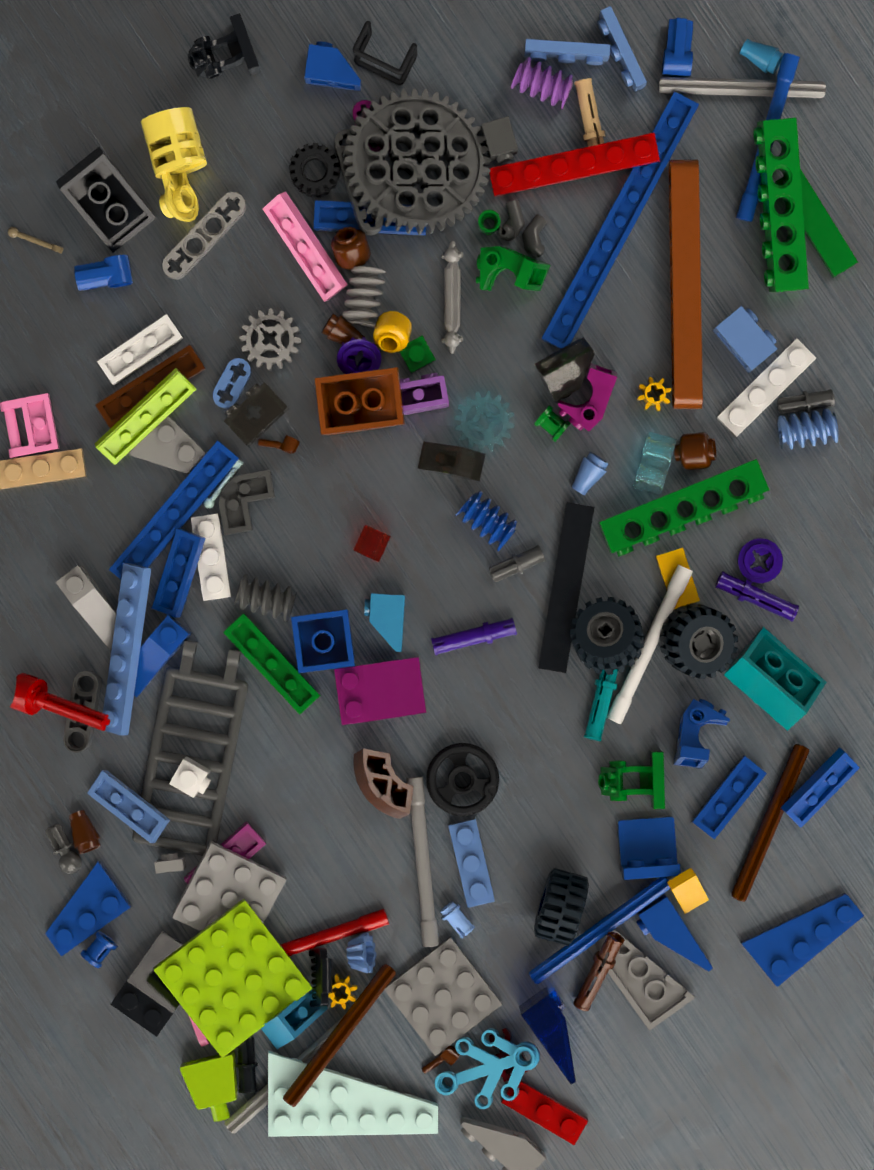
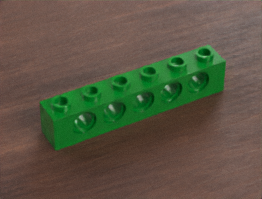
M797 118L757 122V127L753 130L755 145H758L759 156H756L755 165L757 173L761 175V185H758V199L760 202H763V213L760 214L761 230H765V242H762V255L764 259L767 258L764 283L766 287H769V292L809 289ZM773 141H777L781 145V153L777 157L770 151ZM776 169L783 173L784 178L780 185H776L772 179L773 172ZM778 198L783 199L786 205L785 210L781 214L774 208L775 201ZM781 226L785 227L788 233L786 240L780 242L776 235L777 230ZM784 254L790 260L789 267L786 270H782L778 263L780 257Z
M755 459L603 520L598 525L609 553L617 552L618 557L634 551L632 545L643 541L644 546L660 541L659 534L669 531L670 536L685 531L684 524L695 520L696 525L712 520L711 514L721 510L724 515L739 509L737 503L747 500L748 504L764 499L763 493L769 491V487L758 460ZM732 481H739L743 485V493L740 496L731 494L729 486ZM712 491L716 494L717 503L714 507H709L704 503L703 496L705 492ZM680 502L690 504L691 514L688 517H682L678 514L677 506ZM654 512H660L665 516L666 521L663 527L657 528L652 525L651 516ZM633 522L638 525L640 531L636 538H629L625 534L624 529L627 523Z

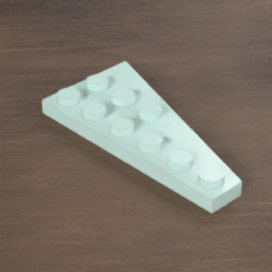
M268 1050V1137L438 1134V1104L436 1102L407 1093H399L387 1089L385 1086L364 1082L362 1079L324 1068L295 1107H291L283 1100V1096L307 1066V1063L295 1058L284 1057Z

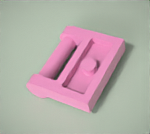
M49 393L0 402L1 412H4L11 447L8 450L10 458H19L60 449ZM22 408L29 443L28 446L23 447L15 410Z

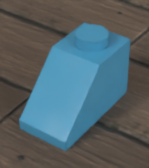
M371 593V599H365L364 616H370L369 622L396 652H402L405 595Z
M310 990L299 1000H295L261 1028L276 1049L294 1040L328 1009L327 1006L310 1007V1001L316 1000L312 999V994L316 992Z

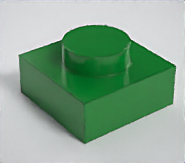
M423 335L410 341L407 347L400 351L411 374L436 361Z

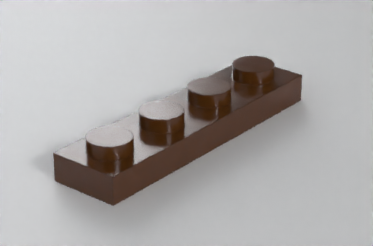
M188 345L95 404L109 428L111 429L175 368L188 380L206 370L192 346Z

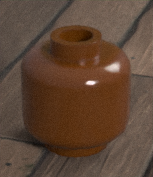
M345 227L340 229L332 238L331 248L336 263L341 268L353 269V267L363 266L370 259L371 251L367 238L361 230Z
M706 432L683 434L680 437L679 444L674 445L675 460L681 461L682 466L686 470L709 468L712 461H715L717 458L715 439L710 438Z

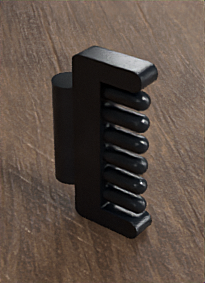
M326 948L309 950V956L315 957L311 959V963H316V965L311 966L312 971L316 970V972L311 974L312 978H316L311 981L312 985H316L312 989V992H316L312 994V999L316 1000L310 1001V1007L327 1006L328 994L332 993V960L327 958Z

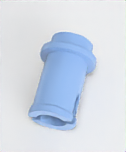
M451 901L441 909L440 913L443 915L441 918L443 921L447 920L460 938H464L475 926L459 909L460 905Z

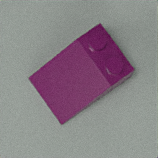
M419 657L334 669L342 725L426 713Z

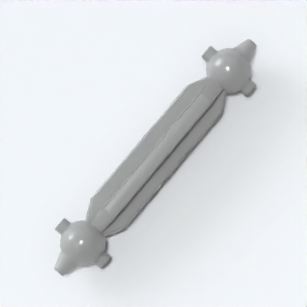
M451 241L448 249L442 254V259H445L448 263L444 270V326L447 333L441 338V342L445 343L450 354H454L456 347L460 342H463V337L457 333L460 327L461 269L457 262H459L460 258H463L464 254L457 249L455 241Z

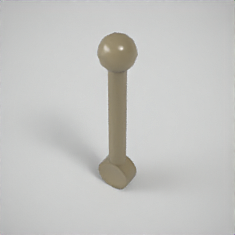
M16 227L8 229V235L12 238L19 237L62 254L64 248L19 232Z

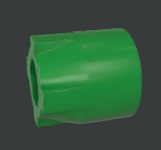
M485 210L480 214L478 228L483 233L490 236L500 227L501 219L497 212ZM487 219L494 221V226L490 229L484 226V221Z

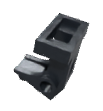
M240 13L230 16L234 31L216 40H211L210 36H204L194 41V45L188 51V61L198 78L206 76L208 80L215 79L223 74L222 71L244 63L248 67L250 76L261 72ZM228 46L232 58L216 62L212 51Z

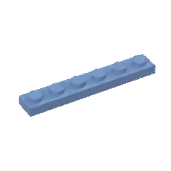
M123 563L103 713L109 715L108 719H110V724L106 725L105 731L120 736L129 735L152 569L131 563Z

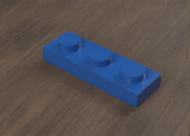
M184 529L176 530L152 609L174 618H181L206 539L205 537Z
M839 747L788 799L781 809L795 824L802 828L860 767Z
M743 755L691 822L715 840L767 773Z

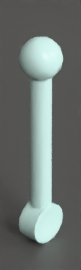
M241 460L236 462L211 497L204 501L205 508L211 509L214 507L215 499L244 462Z

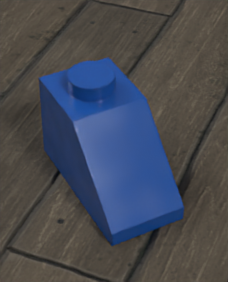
M322 41L316 42V45L309 44L304 76L306 84L361 91V79L337 48H333V44Z

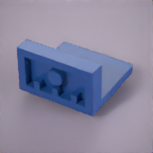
M673 817L618 821L621 875L624 880L671 877L681 874L680 864L677 862Z

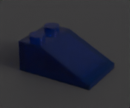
M545 987L519 1006L520 1013L572 1085L576 1082L567 1023L563 1012L566 1008L565 1003L556 990L550 992Z

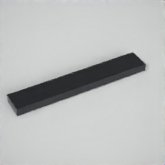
M566 503L538 669L562 673L567 671L572 642L570 629H573L571 623L573 618H576L595 507Z

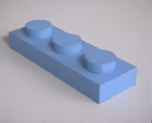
M609 6L600 11V20L597 21V25L603 37L608 36L612 44L610 46V53L614 61H620L624 71L621 72L626 86H632L635 93L644 89L647 81L612 7Z
M526 39L524 56L530 57L532 61L537 62L547 61V58H557L560 63L570 64L575 63V60H586V64L602 65L603 62H608L610 44Z
M107 770L101 771L87 792L88 795L150 843L157 841L170 821L169 818Z
M476 818L449 824L467 907L470 908L495 902Z

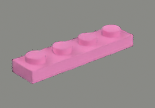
M286 191L277 195L263 208L324 302L333 298L348 285Z

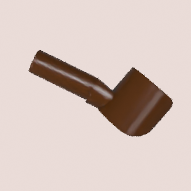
M288 435L285 436L282 443L266 439H259L258 441L259 446L280 449L289 454L295 453L300 441Z
M448 1046L436 1059L421 1069L426 1074L443 1061L452 1066L458 1060L460 1054L457 1053L453 1046Z

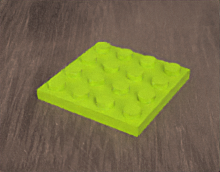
M245 898L153 967L154 972L222 1058L264 1027L265 1023L292 1002L299 1000L313 989L312 985Z

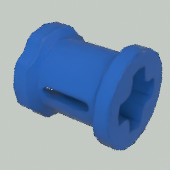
M98 931L95 934L96 939L87 950H82L80 954L91 965L101 968L105 957L118 946L109 936Z

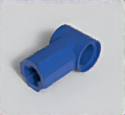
M686 18L669 19L667 46L663 54L662 74L691 76L693 51H691L693 21Z
M128 255L110 256L104 258V261L74 266L78 290L83 291L105 286L116 288L133 284Z

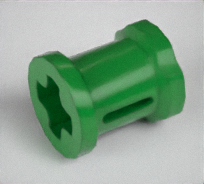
M549 405L534 425L542 427L552 436V440L556 442L571 423L560 418L552 411L553 407Z

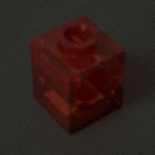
M365 525L353 551L380 563L391 536Z

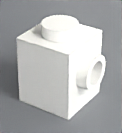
M186 756L169 784L194 798L198 792L204 794L211 782V779L208 778L211 770Z

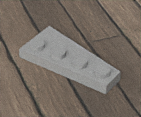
M614 929L613 931H611V932H615V933H618L619 935H621V934H620L617 930H615V929ZM607 935L590 947L594 954L600 951ZM621 935L625 941L615 958L616 964L614 968L609 969L608 974L650 1031L692 1001L695 996ZM607 952V954H606V956H605V958H604V960H603V962H602V965H604V963H605V961H606V959H607V957H608V955H609V952Z

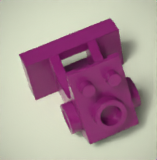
M590 363L587 371V379L593 388L590 399L580 405L559 400L558 406L561 409L558 413L563 417L569 414L571 417L568 421L581 431L585 428L587 431H590L603 419L611 392L617 380L616 371ZM592 409L594 414L587 416L584 414V411Z

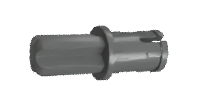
M832 389L814 393L803 391L801 395L782 397L777 400L780 414L801 411L810 413V410L835 406Z
M539 545L518 555L512 554L511 558L491 566L489 572L492 579L498 582L518 572L523 574V570L545 562V558Z

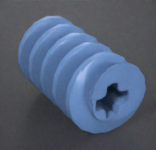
M828 408L823 409L822 415L817 410L812 411L811 417L806 412H802L799 419L795 414H790L788 421L784 415L778 417L777 430L781 449H783V444L787 442L790 450H793L795 441H798L801 448H804L806 439L810 440L812 446H816V441L819 437L823 444L826 445L828 436L832 437L834 443H838L837 419L835 413L833 412L832 414Z

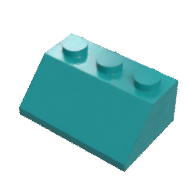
M764 627L734 659L724 674L725 677L787 731L807 714L827 683Z

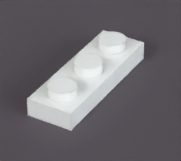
M166 314L97 362L110 382L115 386L184 338Z
M219 514L191 517L192 532L206 538L197 564L203 601L232 597Z

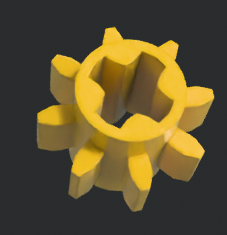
M649 377V385L647 387L643 384L638 386L643 391V395L637 397V400H644L646 403L644 410H647L650 406H655V410L659 412L661 402L664 404L670 403V400L665 398V396L672 389L664 388L662 385L664 383L663 378L656 383L652 377ZM651 387H654L655 391L661 392L657 401H654L653 397L648 398L647 396L651 391Z
M338 973L335 974V981L332 983V993L328 994V998L330 997L332 1000L331 1008L337 1003L341 1004L343 1009H346V1002L348 1000L356 1001V997L351 994V991L357 990L358 985H350V975L345 979H340ZM343 985L346 987L345 993L348 995L342 994L339 998L335 995L336 990L334 987L340 988Z

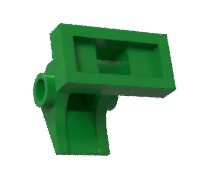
M483 247L477 257V269L480 271V276L476 277V283L480 284L481 290L491 291L498 274L505 269H509L516 276L515 286L525 290L541 291L551 265L507 247Z
M650 751V765L626 766V761H609V766L600 767L601 774L598 777V785L601 789V795L610 796V801H627V795H651V807L653 809H665L664 752ZM639 772L640 788H623V773Z

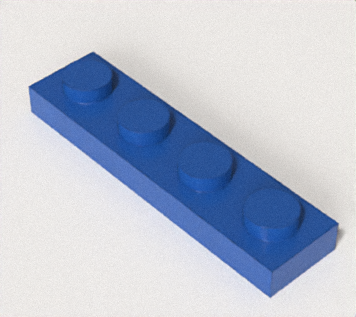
M315 200L314 231L338 232L345 227L359 229L351 202ZM401 204V205H403V206H405V207L412 206V205H408V204ZM367 214L366 222L364 223H369L370 227H374L375 220L371 218L370 214ZM384 218L382 229L378 233L418 235L416 227L412 228L410 234H407L405 225H402L400 230L396 231L395 222L386 227V218ZM424 227L421 233L423 236H426V227Z

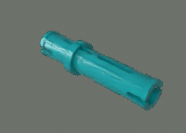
M618 669L613 670V674L607 675L606 671L602 670L599 679L595 680L594 685L597 687L584 738L599 742L602 740L613 690L617 689L615 682Z

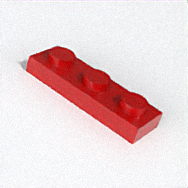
M522 1080L518 1086L519 1094L514 1100L507 1101L503 1098L501 1099V1103L572 1145H575L588 1123V1119ZM508 1087L506 1094L513 1096V1088Z

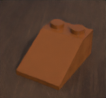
M398 367L315 378L321 435L353 433L405 424Z

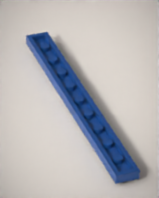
M674 91L652 132L656 136L660 162L633 167L541 340L564 352L568 350L699 106L698 103Z

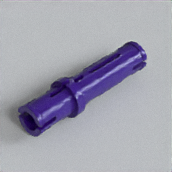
M724 571L720 573L715 588L737 596V600L741 602L746 600L786 618L790 622H793L799 605L751 585L752 582L747 579L742 581Z
M513 617L491 624L484 622L482 623L483 626L431 638L435 656L484 642L491 644L493 640L517 635Z

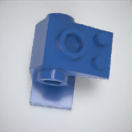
M699 699V701L692 700L680 718L674 765L701 769L709 761L710 749H705L701 745L698 736L700 727L706 724L726 726L730 722V718L725 716V710L720 709L718 712L713 710L714 705L704 699Z

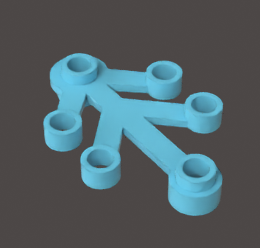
M489 1028L482 1033V1043L488 1047L495 1046L509 1054V1056L498 1058L475 1046L470 1038L462 1037L455 1045L457 1053L463 1056L468 1055L484 1064L458 1073L452 1071L440 1073L435 1079V1088L440 1094L450 1095L457 1090L460 1084L488 1075L481 1092L476 1095L474 1100L475 1105L479 1109H487L493 1103L492 1094L503 1070L514 1067L508 1083L502 1086L500 1093L502 1098L507 1101H512L518 1096V1086L525 1071L532 1070L539 1063V1050L530 1042H521L516 1045L500 1037L499 1032L494 1028ZM487 1033H492L495 1036L494 1042H489L486 1039ZM464 1041L468 1043V1051H464L461 1049V1042ZM522 1051L530 1053V1060L522 1058ZM445 1077L452 1079V1086H447L444 1083ZM506 1087L513 1088V1096H509L506 1094ZM481 1095L488 1098V1104L484 1105L480 1102L479 1098Z

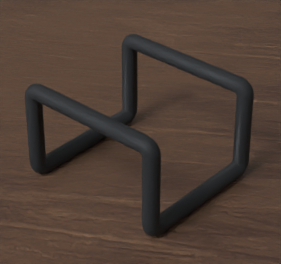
M366 21L353 46V53L356 55L354 58L355 64L395 84H404L417 58V44H411L400 69L395 68L364 53L372 35L371 22ZM362 57L397 75L402 74V76L398 79L361 61L360 58Z

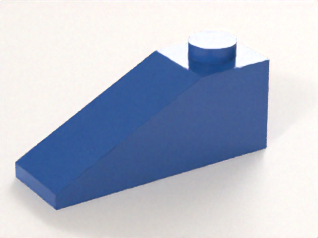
M167 615L140 648L134 691L136 698L180 649L184 641L192 635L190 631L170 615Z
M665 894L637 913L640 919L636 923L645 936L650 933L654 940L708 972L713 969Z

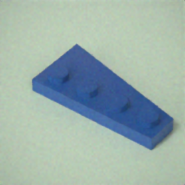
M843 893L740 943L776 987H778L864 915L849 896Z

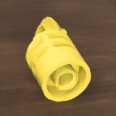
M178 107L149 115L141 120V125L155 177L162 179L165 193L159 199L161 211L168 218L175 217L184 222L194 221L198 216L199 205L196 194L189 184L187 174L205 167L207 161L193 110L190 107Z

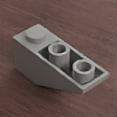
M467 1117L460 1119V1124L463 1127L461 1132L471 1142L477 1140L483 1146L482 1152L491 1161L494 1162L497 1159L504 1165L502 1170H536L546 1159L545 1152L524 1133Z

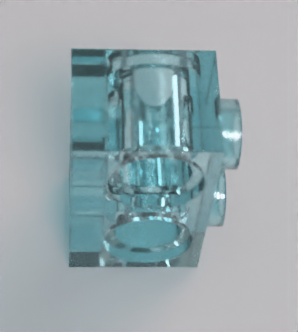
M653 432L647 433L634 478L633 489L655 495L662 494L677 439Z

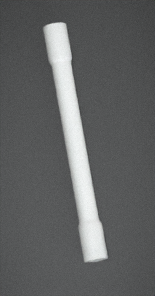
M677 565L668 584L667 592L645 636L644 648H640L642 654L639 659L635 658V664L631 666L620 692L616 695L607 715L608 719L622 724L631 705L632 697L660 640V635L663 634L664 629H662L664 623H668L669 619L667 617L673 612L693 571Z

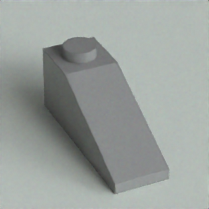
M78 565L55 583L104 644L111 650L117 611L85 568Z

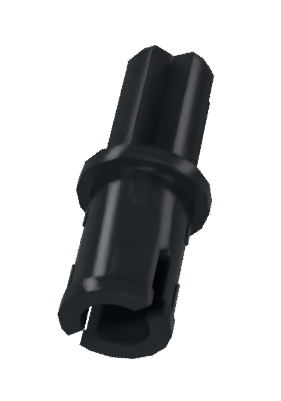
M251 1036L238 1046V1063L235 1065L239 1070V1093L257 1092L255 1067L258 1066V1063L255 1062L254 1037Z

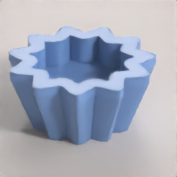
M365 932L348 942V947L346 948L348 964L352 969L364 973H373L377 956L375 943L373 942V936Z

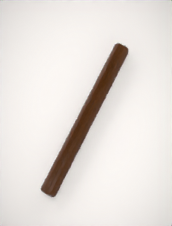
M795 744L731 893V896L741 902L747 900L784 811L781 807L790 798L809 754V749L803 745Z
M387 964L382 965L285 1093L283 1100L291 1107H295L396 975V971Z

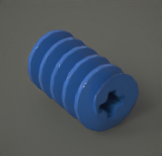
M480 490L472 494L455 516L464 512L462 522L466 523L472 519V530L481 526L482 530L479 536L482 538L490 534L488 543L491 545L499 541L497 551H499L516 531L517 520L514 519L507 523L506 521L509 516L507 512L498 516L500 506L496 505L490 509V498L481 502L480 499L483 492Z

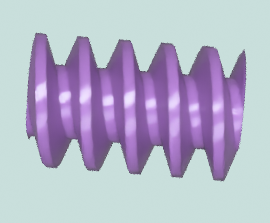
M528 57L523 63H520L510 89L515 88L519 83L520 93L523 94L530 88V97L534 98L538 92H541L540 100L542 102L551 96V106H555L561 100V109L563 110L573 85V75L569 74L565 80H562V70H559L552 76V66H548L544 71H541V62L538 61L534 67H531V58Z

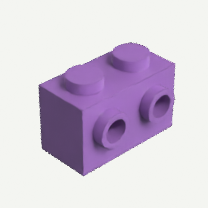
M438 373L426 374L421 376V380L410 381V378L400 379L404 415L449 407L444 375L438 376Z

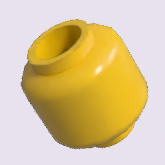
M397 311L382 313L376 321L373 340L376 346L385 352H400L407 347L412 331L411 322L407 316Z

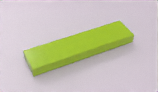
M175 368L95 442V447L116 465L197 390L196 387Z

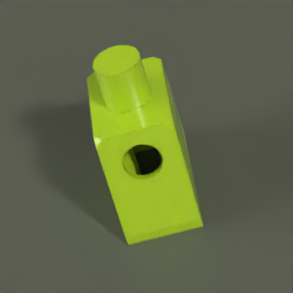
M234 1050L223 1058L219 1054L183 1062L180 1066L181 1074L197 1110L210 1107L214 1122L230 1118L227 1103L235 1101L238 1097Z

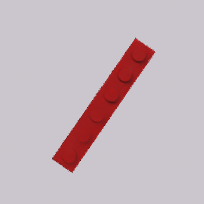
M649 133L489 169L493 193L497 197L660 162L655 133Z

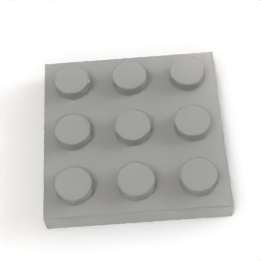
M210 841L172 913V918L202 931L245 898L264 923L287 880L286 876Z
M451 936L384 989L435 1057L502 1006V1002Z

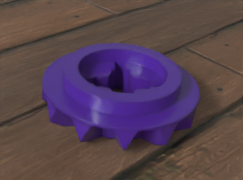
M352 337L350 341L343 342L341 348L337 351V364L344 374L373 371L380 368L382 361L381 350L377 348L375 342L367 341L365 337L362 339H354ZM362 350L364 358H361L358 365H356L355 356Z
M758 538L747 542L739 551L737 563L741 574L749 581L766 583L776 578L783 566V556L781 550L774 542ZM752 551L759 556L770 554L764 561L768 571L761 566L750 568L756 560Z

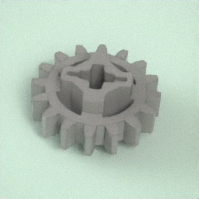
M273 308L269 309L268 315H264L259 310V318L255 319L249 316L251 325L242 326V329L247 334L240 336V341L246 342L247 345L243 346L241 350L242 352L250 351L247 360L251 362L257 359V368H261L263 363H266L268 371L272 370L273 364H277L282 369V361L286 360L292 363L293 361L289 355L291 353H299L294 344L301 343V338L294 337V334H297L300 330L298 327L291 328L294 322L292 317L284 320V311H280L278 316L274 315ZM274 321L279 324L275 327H266L263 323ZM254 331L258 333V342L255 344V347L252 345ZM262 331L270 336L276 334L275 340L279 349L270 343L264 345L266 339ZM286 332L289 334L287 349L282 345ZM266 352H275L278 356L266 358L262 355Z

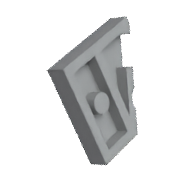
M167 416L129 454L133 457L189 474L206 455V452Z

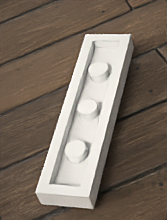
M795 339L716 418L736 438L816 357L798 339Z

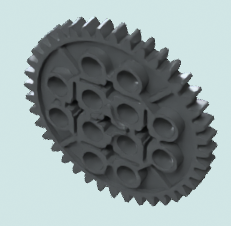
M413 88L410 96H408L405 89H402L399 97L392 91L389 95V101L383 95L379 99V104L372 101L369 106L370 110L364 108L361 113L363 117H356L354 123L357 126H351L349 131L351 135L347 136L345 141L350 146H345L343 153L348 155V157L344 158L343 164L350 167L345 170L344 174L345 176H353L349 179L347 185L356 186L352 193L353 197L362 196L359 206L368 204L367 214L374 211L377 212L375 221H379L384 217L386 218L385 226L388 227L392 222H395L396 231H399L402 225H405L407 234H410L413 227H416L418 235H421L424 227L432 234L435 225L440 231L444 230L445 222L450 227H453L455 218L462 221L465 217L464 213L470 214L473 210L471 205L477 206L480 201L477 196L482 197L485 192L482 187H486L489 181L485 176L489 175L490 169L485 166L490 163L491 158L484 156L489 151L488 147L481 146L486 140L485 136H477L482 129L481 126L472 127L475 118H465L467 109L458 112V102L450 106L448 105L449 97L446 96L440 101L438 92H435L432 98L428 97L427 89H424L421 96H418L416 88ZM401 116L405 118L408 124L401 125L397 123L395 117ZM423 117H431L435 124H426L423 121ZM412 130H416L417 135H420L419 139L415 138V135L411 133ZM376 143L381 148V151L374 152L370 150L368 144ZM396 144H405L409 151L401 152L396 147ZM424 144L434 145L436 152L427 151ZM452 144H460L464 152H456L452 148ZM387 153L390 157V160L394 162L391 167V170L390 165H388V161L385 160ZM443 153L446 162H450L447 168L444 166V162L440 161ZM377 170L382 174L383 178L374 179L369 171ZM404 170L408 172L410 179H402L397 171ZM425 171H434L438 179L428 178ZM453 171L463 172L466 179L456 178ZM415 184H419L420 189H423L422 193H418L417 188H414ZM405 197L409 199L412 206L405 207L401 205L399 198ZM427 198L437 199L440 206L433 207L429 205Z

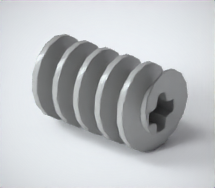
M368 266L353 267L351 273L357 277L350 278L349 284L355 288L347 290V295L353 299L346 300L344 303L351 310L344 311L342 316L349 320L351 324L375 328L376 325L370 322L369 318L378 317V314L372 311L371 308L380 306L381 303L373 298L383 294L382 291L376 288V285L385 283L384 280L378 277V274L387 272Z

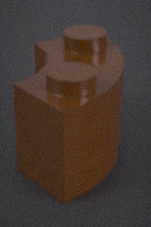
M364 748L355 753L353 759L354 773L359 788L366 799L379 811L391 817L401 819L409 815L414 786L404 783L395 774L391 766L390 753Z

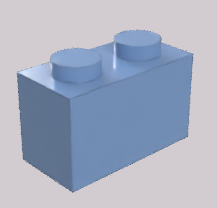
M740 306L712 331L749 373L778 348L774 345L777 341L768 330L763 332L757 325L759 320L749 308L745 310Z

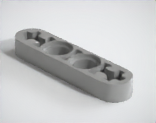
M237 192L225 194L172 249L162 263L163 271L167 277L174 280L185 277L244 215L246 202L242 195ZM237 199L240 200L238 203L240 209L237 212L231 210L227 214V217L231 219L227 223L224 217L217 213V211L221 209L225 213L229 208L227 204L229 200L233 202ZM216 218L222 222V228L218 233L207 231L206 224L210 219ZM194 238L201 240L203 244L202 250L196 254H192L187 250V243ZM181 249L187 257L193 259L190 263L184 259L180 264L182 270L179 273L177 271L169 272L171 269L170 261L178 262L182 258V255L178 253Z

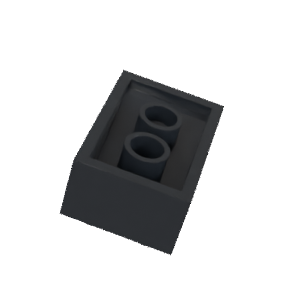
M100 146L56 181L60 191L112 253L156 219L155 215Z
M163 930L110 1004L156 1037L179 1006V1002L154 972L153 967L183 945Z

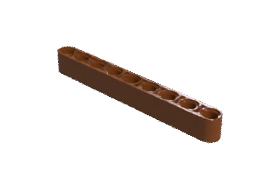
M698 159L669 160L673 409H702Z

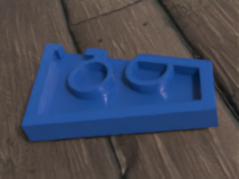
M100 861L97 862L45 933L60 956L69 952L132 907Z

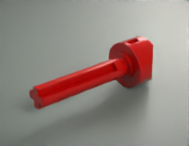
M21 673L16 676L15 695L10 706L12 709L28 715H34L42 708L101 731H105L106 725L110 724L109 715L48 693L45 680L27 673Z

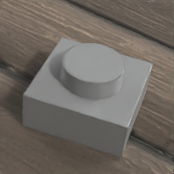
M178 853L161 854V859L154 862L155 874L185 870V857H178Z

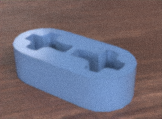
M241 358L231 360L221 375L213 391V400L220 408L230 409L239 401L252 375V368L246 360ZM240 364H243V370L246 372V375L244 377L240 375L235 383L232 382L235 375L232 371L233 366L239 367ZM229 385H232L233 388L230 391V395L233 397V400H226L224 404L221 403L222 398L218 395L219 392H225Z

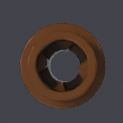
M333 313L322 330V333L327 336L326 339L339 344L350 341L352 337L354 339L365 337L341 314L338 317Z
M85 810L69 815L74 848H78L79 854L99 848L101 846L99 842L101 837L86 815Z

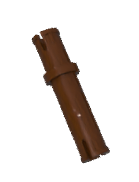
M608 932L600 951H597L593 957L594 963L573 1002L574 1006L582 1011L590 1010L591 1004L601 988L609 969H613L616 964L615 958L625 941L618 933ZM607 952H609V955H608V957H607V959H606V961H605L603 967H601V964H602V962H603V960H604V958H605ZM594 977H597L592 989L589 991L588 989Z

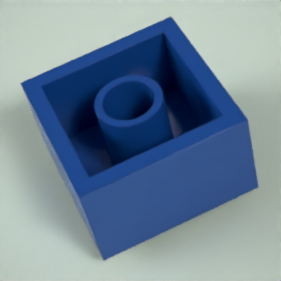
M349 610L291 617L298 673L356 666Z

